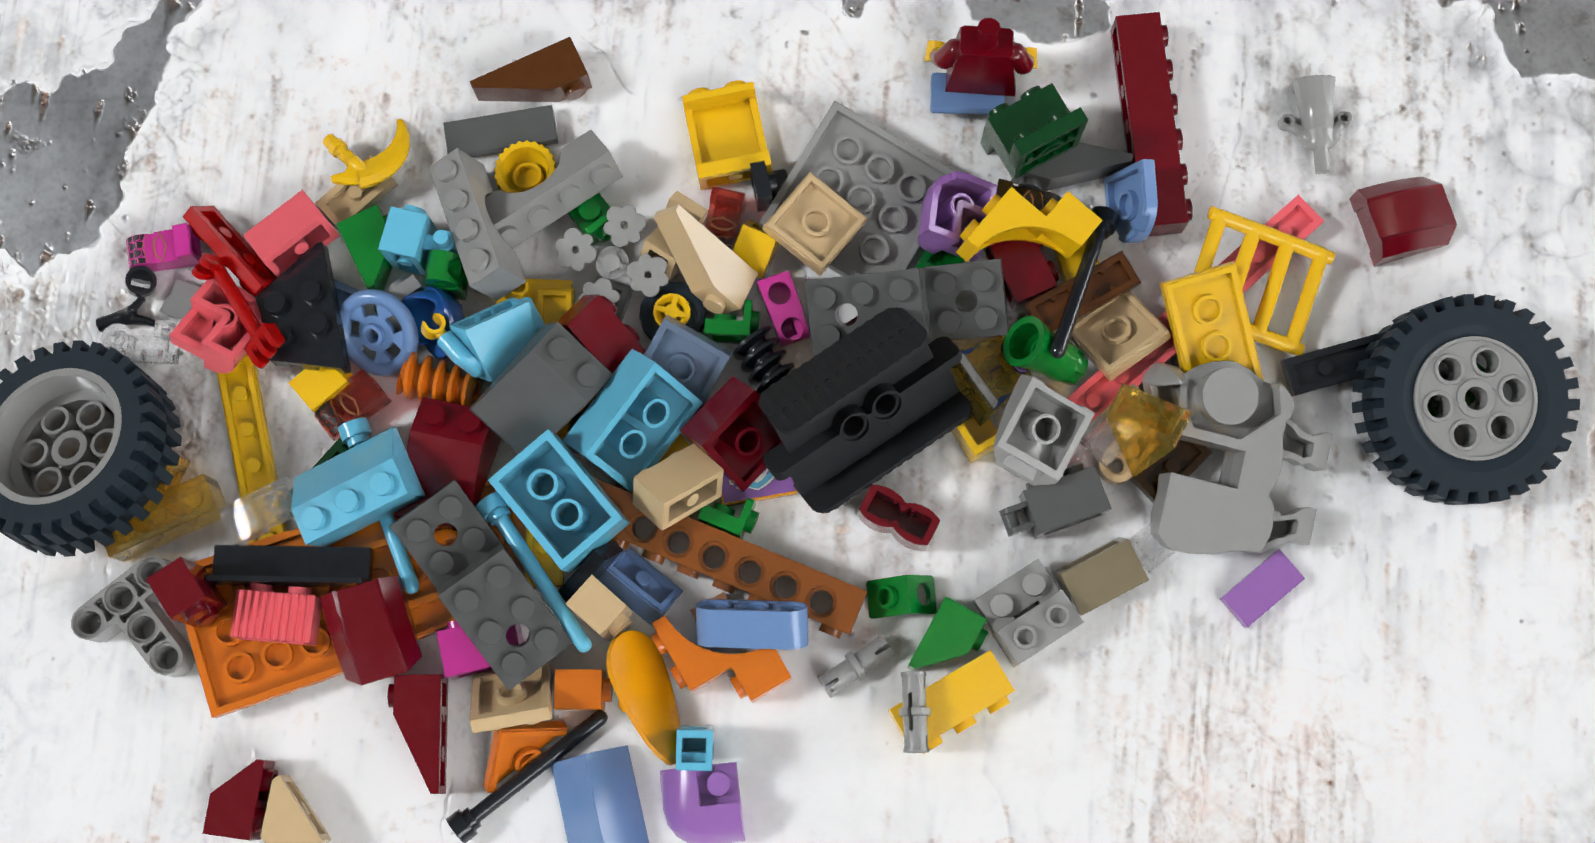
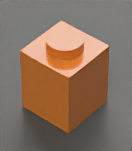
M555 669V710L605 711V702H612L613 686L610 679L606 678L604 670Z

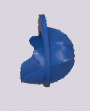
M427 286L422 291L407 295L402 302L409 309L416 322L419 344L425 345L435 358H447L448 356L437 345L438 339L430 340L422 335V321L427 323L430 329H439V325L434 322L432 317L434 313H440L446 320L444 329L451 331L449 325L465 318L463 314L464 308L450 292L437 287Z

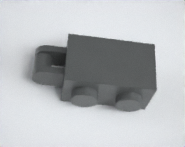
M1083 464L1065 469L1063 477L1056 484L1033 486L1026 483L1027 490L1022 491L1019 496L1021 503L999 511L1008 537L1032 530L1034 538L1037 539L1108 513L1112 508L1096 467L1092 466L1084 469ZM1024 510L1028 523L1020 525L1016 513Z

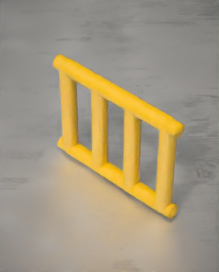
M1211 206L1207 214V219L1211 220L1194 272L1212 267L1225 227L1245 234L1235 262L1242 289L1259 239L1278 246L1253 324L1250 323L1254 341L1288 354L1302 355L1305 345L1301 343L1326 265L1332 264L1335 252L1224 209ZM1294 252L1310 258L1312 261L1286 337L1267 329L1292 253Z

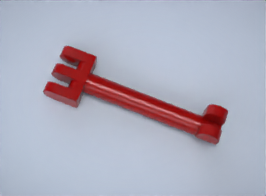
M204 253L199 259L200 264H196L191 271L193 276L200 280L215 279L252 338L244 350L256 367L265 368L269 363V358H273L277 348H280L284 343V336L275 323H262L261 325L220 258L214 254Z

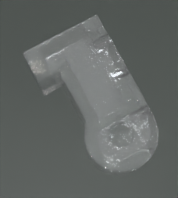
M155 320L154 330L131 329L124 324L117 323L106 327L102 332L101 344L107 349L112 347L118 350L133 363L178 365L180 347L172 344L169 336L177 325L170 320Z

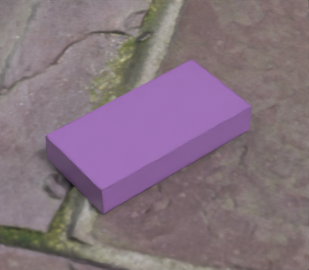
M1278 549L1219 599L1240 624L1247 628L1305 578L1283 552Z

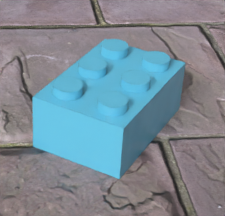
M549 429L488 479L490 484L557 566L565 572L572 573L593 550L609 542L631 523L562 439Z

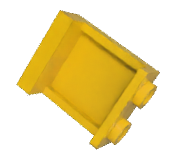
M736 80L727 83L723 88L713 90L705 87L691 90L688 95L682 96L701 190L750 181V163L765 161L767 172H772V164L769 150H767L754 82L746 83L742 80Z

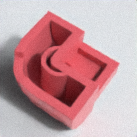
M215 279L206 280L190 299L191 310L169 334L170 342L203 359L206 369L216 373L227 374L233 371L247 354L244 348L252 338ZM238 287L262 325L261 311L256 303V298L246 290Z

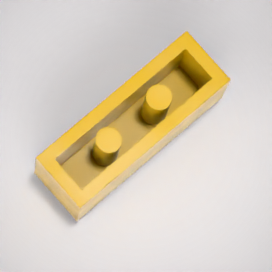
M991 650L926 687L927 707L931 708V716L927 717L929 751L943 743L940 735L951 728L958 734L977 723L973 715L987 708L988 712L992 714L1010 703L1007 695L1015 690ZM903 702L889 709L888 712L904 738L903 717H899V708H903Z

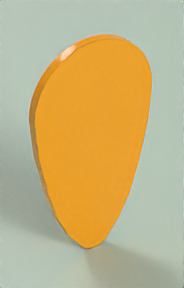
M635 630L620 633L611 641L606 658L608 676L619 699L618 706L621 711L627 713L635 729L652 752L667 765L676 764V736L680 720L671 680L663 656L653 640L644 633Z

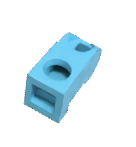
M680 725L676 736V770L712 771L714 725Z

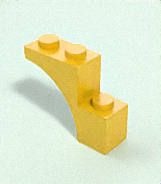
M1011 187L1002 198L996 193L981 211L987 216L981 223L973 219L959 236L964 240V243L956 253L968 262L980 250L995 243L1024 240L1047 246L1069 259L1103 220L1069 191L1059 201L1052 197L1043 209L1039 211Z

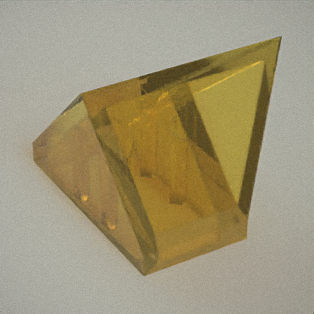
M1122 383L1105 417L1111 426L1133 478L1175 449L1192 416V412Z

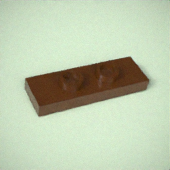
M1123 251L1095 265L1077 320L1141 284L1140 279ZM1075 277L1024 304L1023 308L1027 315L1037 317L1050 330L1056 332Z

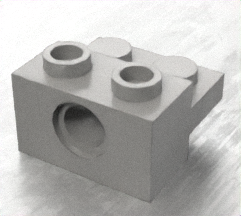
M1039 558L973 600L982 617L987 619L986 623L994 633L993 637L1013 667L1018 666L1084 623L1064 591L1059 590ZM1035 602L1039 604L1017 619L1014 618L1015 615Z

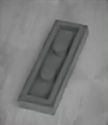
M552 105L443 123L448 154L456 148H459L471 157L503 153L505 148L510 147V144H516L518 141L525 142L526 140L529 142L536 141L537 144H543V146L559 143Z

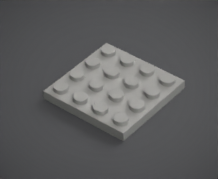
M834 101L759 222V227L763 228L768 219L811 172L868 218L865 225L828 268L841 276L903 270L908 267L920 247L918 244L922 202L926 191L940 176L950 174L954 170L839 102Z

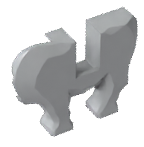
M1235 361L1209 362L1184 373L1186 380L1179 386L1177 411L1169 429L1168 437L1225 451L1218 484L1173 472L1159 474L1157 494L1151 511L1150 534L1162 547L1187 554H1220L1235 550L1261 554L1274 546L1288 542L1295 545H1309L1317 509L1302 507L1281 515L1279 511L1274 510L1269 494L1280 476L1283 459L1293 465H1302L1310 471L1325 470L1333 434L1325 432L1310 435L1302 430L1294 421L1289 419L1295 406L1294 399L1282 384L1264 382L1251 370Z

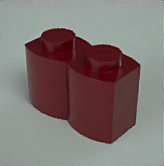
M871 485L858 510L859 519L867 527L881 533H892L893 537L900 544L916 551H925L940 523V519L930 509L915 503H905L898 493L880 485Z

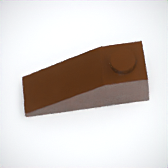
M571 37L469 81L478 101L561 102L566 99H578L588 89L592 88L589 75Z

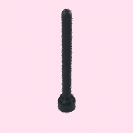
M1095 206L1091 209L1103 221L1089 236L1051 345L1050 353L1057 359L1062 358L1066 353L1103 241L1114 234L1119 221L1118 214L1106 206Z
M603 710L594 712L471 810L467 807L463 811L460 809L446 818L452 831L463 843H467L478 834L476 830L482 826L480 822L602 727L608 720L607 713Z

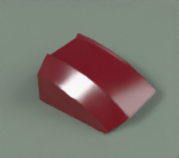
M1425 177L1406 178L1358 189L1349 198L1369 246V254L1374 267L1444 247L1449 244L1457 227V222L1443 185Z
M398 576L377 578L359 585L330 592L320 598L329 633L346 680L359 685H365L408 672L422 657L406 592L401 578Z

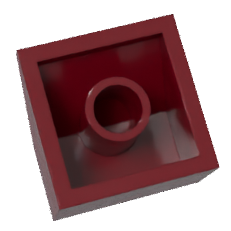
M732 376L680 431L692 444L694 443L723 468V474L744 492L766 469L763 456L782 443L770 420L759 407L760 395L754 389Z

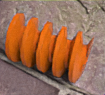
M412 352L407 361L404 362L396 384V394L400 395L404 392V396L410 400L418 396L420 402L423 397L470 407L479 399L482 389V381H476L475 377L468 373L465 377L461 376V368L458 365H455L451 372H447V361L444 359L439 362L436 368L432 367L433 357L430 355L426 356L422 364L418 363V352Z

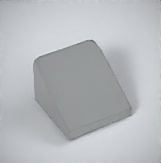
M176 279L159 311L181 321L191 310L190 299L200 287Z

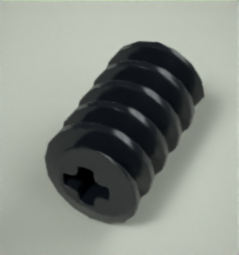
M771 326L762 327L748 335L733 352L736 360H744L740 366L742 371L745 373L752 372L748 380L751 385H759L756 392L760 396L770 385L787 376L795 367L793 362L784 365L780 363L787 354L786 350L773 351V348L779 342L778 337L765 338L772 329Z

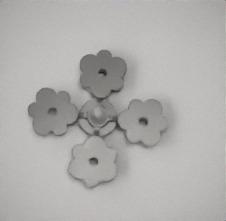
M625 205L623 209L619 206H613L607 211L608 222L604 224L603 229L606 234L611 235V241L615 246L605 247L598 255L596 249L591 246L593 244V237L589 234L582 235L581 231L576 228L568 229L564 233V239L556 241L555 248L559 251L556 261L560 267H572L575 271H582L585 263L590 264L596 260L597 271L604 277L598 279L595 284L592 282L585 283L583 285L584 293L578 297L577 301L584 295L599 294L608 298L616 307L615 303L620 300V294L616 290H612L613 285L608 279H618L626 272L629 278L632 279L630 283L632 290L642 291L647 297L656 296L660 291V286H666L669 282V277L665 274L668 267L665 259L662 257L652 258L649 254H642L639 257V262L634 261L629 264L627 254L620 248L626 246L629 241L637 243L641 239L640 232L647 225L646 218L642 214L636 213V208L633 205ZM624 223L628 224L626 229H623ZM575 248H579L578 253L575 254ZM648 272H651L650 278L646 277Z

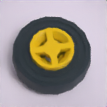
M669 281L666 286H660V291L656 296H645L640 305V323L643 332L651 341L666 315L677 319L700 334L705 327L706 308L703 306V302L691 292L688 285L682 282Z

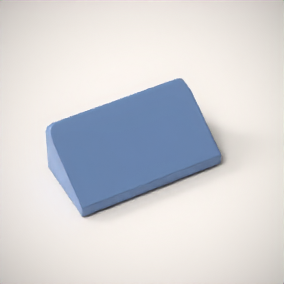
M932 73L930 111L932 113L988 115L993 108L1005 103V96L945 92L946 73Z
M628 547V550L623 549V552L598 579L651 626H653V622L667 613L683 593L681 588L630 547Z

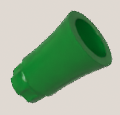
M1026 316L1019 319L1012 325L1005 337L1003 354L1005 360L1012 366L1028 369L1053 381L1068 385L1076 384L1085 375L1088 368V360L1085 359L1084 353L1070 342L1065 355L1059 359L1054 358L1050 353V348L1056 333L1050 330L1037 317Z

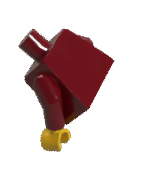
M984 18L978 23V26L964 25L960 27L956 38L950 39L946 43L929 40L924 61H931L938 68L946 69L945 92L1015 97L1016 72L1020 75L1030 73L1032 69H1037V48L1023 47L1022 44L1015 42L1013 30L1001 28L1000 23L993 18Z

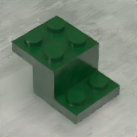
M1053 83L1042 89L1040 86L1032 87L1021 95V100L1011 105L1007 103L1000 104L988 113L989 117L986 119L980 144L987 155L995 151L997 152L1013 180L1075 148L1082 137L1088 118L1081 107L1070 112Z

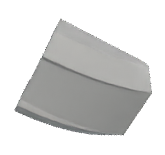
M1021 374L1006 405L995 437L993 450L996 465L1033 486L1058 483L1095 413L1046 387L1045 383L1037 378Z

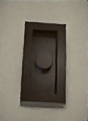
M1170 438L1130 480L1154 504L1159 474L1173 472L1189 477L1212 452L1208 447Z

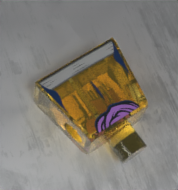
M996 336L959 349L962 359L958 364L950 368L960 392L970 401L972 405L971 414L980 426L985 424L1008 403L1021 374L1032 376L1028 369L1012 366L1005 360L1003 354L1005 337Z

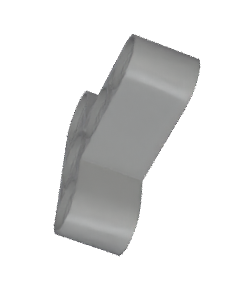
M155 555L142 558L79 607L72 616L71 628L73 633L85 640L99 643L107 642L123 631L149 667L157 674L183 677L193 669L195 664L192 648L157 604L160 601L146 581L157 567L162 565L164 568L172 562L170 560ZM131 590L132 602L123 609L121 605L122 595L126 591ZM99 615L101 618L100 628L92 633L90 622L94 616ZM153 619L155 631L151 637L146 639L143 634L144 625ZM175 649L178 653V661L174 667L169 669L166 665V656L171 650Z

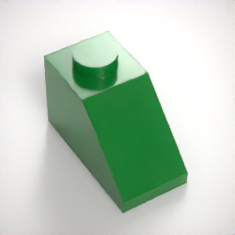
M377 204L336 225L367 289L384 291L392 266L378 250L388 214L384 215Z
M945 597L907 668L916 671L961 658L969 654L971 648L978 652L989 632L983 628L987 619Z

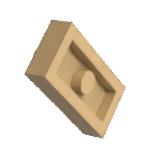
M370 154L365 160L370 159V158H373V157H372L371 154ZM392 177L364 189H360V185L336 184L315 204L337 227V223L374 206L398 184Z

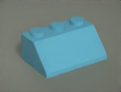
M631 349L562 441L633 493L634 476L638 475L643 469L650 468L660 461L681 433L680 429L693 417L703 402L656 362Z
M392 427L294 477L291 510L305 545L327 547L426 496L396 427Z

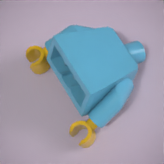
M526 281L516 288L518 292L513 290L503 297L505 301L449 325L451 331L444 329L446 325L444 316L440 313H434L432 318L440 328L436 330L430 329L427 323L422 321L421 333L427 339H438L437 345L451 361L472 377H479L494 382L542 328L544 321L532 299L525 296L529 288Z

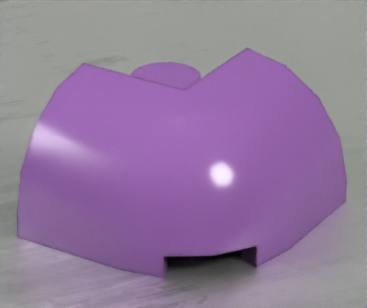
M959 171L940 176L928 188L922 202L918 244L931 254L943 250L960 257L956 253L964 243V240L959 237L973 219L981 223L987 216L981 210L997 193V185L969 173ZM982 250L975 254L969 261L973 262L981 258Z
M737 762L712 764V771L676 770V768L660 771L664 815L667 825L678 838L687 843L745 842Z

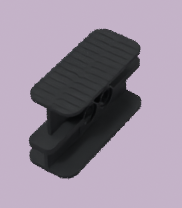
M887 308L883 312L878 313L872 319L866 321L863 325L857 327L851 333L845 335L842 339L836 341L833 345L824 349L821 353L812 357L811 360L803 363L799 368L794 369L790 374L782 377L778 382L773 383L761 393L758 401L759 407L770 420L782 443L763 456L766 468L776 480L782 481L791 477L794 482L793 486L813 511L824 514L836 510L842 504L851 500L852 497L857 496L861 491L870 487L874 482L879 481L883 476L888 475L905 461L910 460L914 455L923 451L927 446L932 445L936 440L941 439L945 434L954 430L955 427L963 424L970 417L972 405L960 392L950 371V368L958 364L962 359L958 346L945 336L938 337L927 344L929 336L926 329L903 308Z

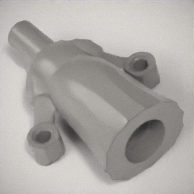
M1332 75L1304 76L1292 81L1291 85L1295 93L1302 125L1295 123L1296 119L1292 114H1285L1278 121L1280 130L1297 136L1300 144L1313 151L1316 174H1326L1331 171L1329 150L1340 140V132L1352 121V114L1346 111L1340 112L1334 119V87L1336 79Z

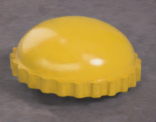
M528 140L525 142L518 141L516 144H510L509 148H505L504 152L499 154V159L495 161L494 178L501 191L508 193L523 192L544 182L555 171L557 165L553 155L550 154L548 148H544L543 144H537L536 141L529 142Z

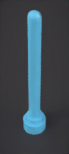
M367 418L353 419L338 427L343 444H348L349 449L369 440L372 435ZM393 513L379 521L403 587L407 593L414 594L419 590L420 585L406 547L390 527L396 521Z
M498 492L489 494L476 505L477 510L486 522L498 528L576 648L580 652H588L592 647L591 640L570 608L565 605L566 602L509 518L511 512L509 511L508 504Z

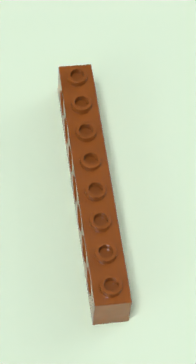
M595 479L631 522L610 540L612 542L615 541L621 548L628 550L630 543L644 549L641 555L644 558L663 565L665 558L679 563L676 571L698 580L700 573L715 578L712 586L733 594L735 588H739L750 593L747 600L805 603L808 607V618L821 623L819 631L840 639L842 632L851 634L868 591L690 517H685L663 531L654 524L653 534L646 539H640L636 535L635 526L639 520L647 517L632 504L633 494ZM677 533H686L690 540L688 549L681 554H675L670 547L671 538ZM713 547H720L725 553L723 565L716 569L709 568L705 562L707 551ZM747 562H756L761 568L760 578L754 583H745L740 576L741 567ZM789 576L796 581L797 590L790 598H781L776 593L775 585L781 577ZM818 591H826L832 596V607L826 613H817L811 607V598Z

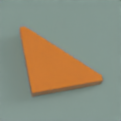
M541 721L533 725L523 724L494 731L483 783L486 792H494L497 784L514 770L519 772L538 757L542 753L541 749L555 737L566 735L568 731L566 723L564 721Z

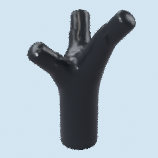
M143 297L137 298L131 305L122 310L97 318L96 326L100 332H105L132 324L158 328L160 322L138 314V309L145 302Z

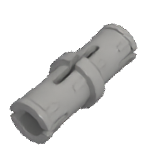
M879 635L877 639L853 654L850 651L844 655L846 658L844 661L817 677L822 686L837 678V681L824 689L830 698L858 678L860 681L868 677L867 672L890 657L895 656L892 648L889 646L875 654L877 650L888 644L882 635Z
M901 672L903 708H899V717H903V753H928L927 717L931 716V708L927 707L926 672Z

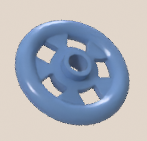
M365 289L353 293L341 305L340 315L349 359L357 367L373 375L388 376L399 373L410 354L417 352L419 344L416 322L405 304L386 291ZM376 304L378 314L367 316L364 305ZM393 315L397 318L402 328L397 333L394 325L388 320ZM352 320L360 322L359 335L352 334ZM393 343L401 350L395 358L386 350ZM364 345L370 350L376 351L375 359L363 352Z

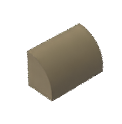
M1121 537L1052 572L1061 590L1064 591L1081 616L1149 581L1129 539Z

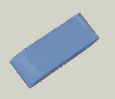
M710 599L696 603L697 644L704 647L782 650L804 648L808 645L807 604L795 601Z

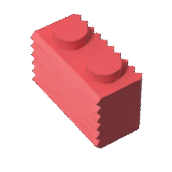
M250 583L249 590L237 589L230 637L239 640L317 646L322 605L320 598L312 595L313 589L289 587L288 593L273 592L274 586Z

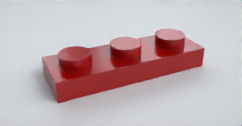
M190 206L183 215V218L192 227L193 234L216 254L215 256L219 257L223 265L229 268L239 279L240 286L248 293L258 296L277 279L253 248L215 206Z

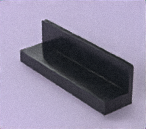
M215 545L213 574L204 575V581L214 585L249 586L250 583L272 586L352 587L372 581L374 549L371 547Z

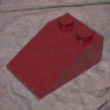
M426 397L422 398L410 429L406 451L426 497L394 512L395 518L402 517L454 479L475 507L479 503L501 438L469 410L470 406ZM443 523L438 526L457 531L455 526L449 523Z

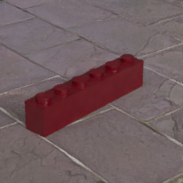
M1160 12L1116 16L1110 32L1126 152L1133 154L1130 165L1142 159H1152L1155 162L1158 207L1154 226L1148 236L1180 234L1184 231L1189 221L1192 220L1193 207L1191 199L1185 198L1184 185H1187L1188 171L1186 164L1180 162L1179 150L1183 148V135L1181 129L1175 126L1174 116L1178 114V99L1175 93L1171 94L1169 82L1173 80V64L1171 59H1166L1165 47L1168 46L1169 39L1167 25L1161 24Z

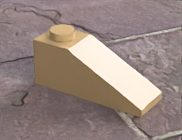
M679 204L657 211L654 219L691 292L703 302V306L713 313L724 314L740 310L758 273Z

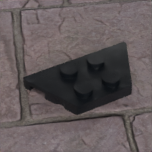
M319 242L258 294L262 322L275 323L285 338L282 346L277 348L276 354L273 358H269V361L275 366L293 368L294 366H302L304 369L319 371L320 368L337 370L342 374H348L352 371L329 251L323 242Z

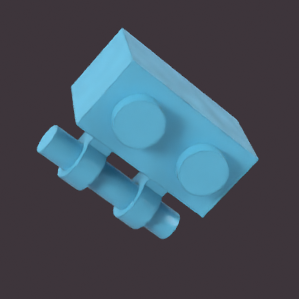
M404 205L403 209L390 207L378 250L394 270L424 277L429 250H445L458 254L451 232L437 230L425 210L412 205Z

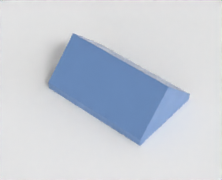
M628 745L582 754L555 762L552 765L568 843H649Z

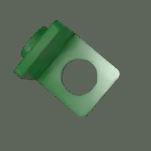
M901 575L869 580L866 583L869 617L871 619L907 614H935L937 612L934 578L931 575ZM919 584L924 587L926 592V602L924 605L919 602L917 597Z

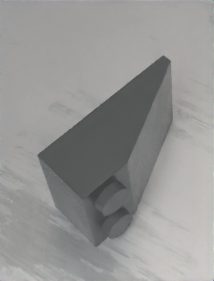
M553 322L542 326L469 410L519 454L547 429L556 434L590 402L613 374L558 322Z

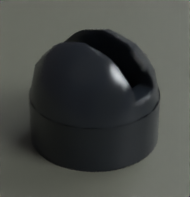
M136 266L126 274L125 286L131 295L143 298L150 296L156 289L157 278L150 268ZM131 281L151 285L150 288L131 285Z

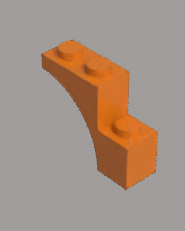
M666 616L652 623L656 632L650 636L660 654L664 655L668 652L674 661L675 666L670 668V671L680 689L688 686L690 691L694 693L733 670L736 675L730 678V681L740 699L748 695L753 703L792 680L776 649H757L738 654L713 652L701 648L683 637Z

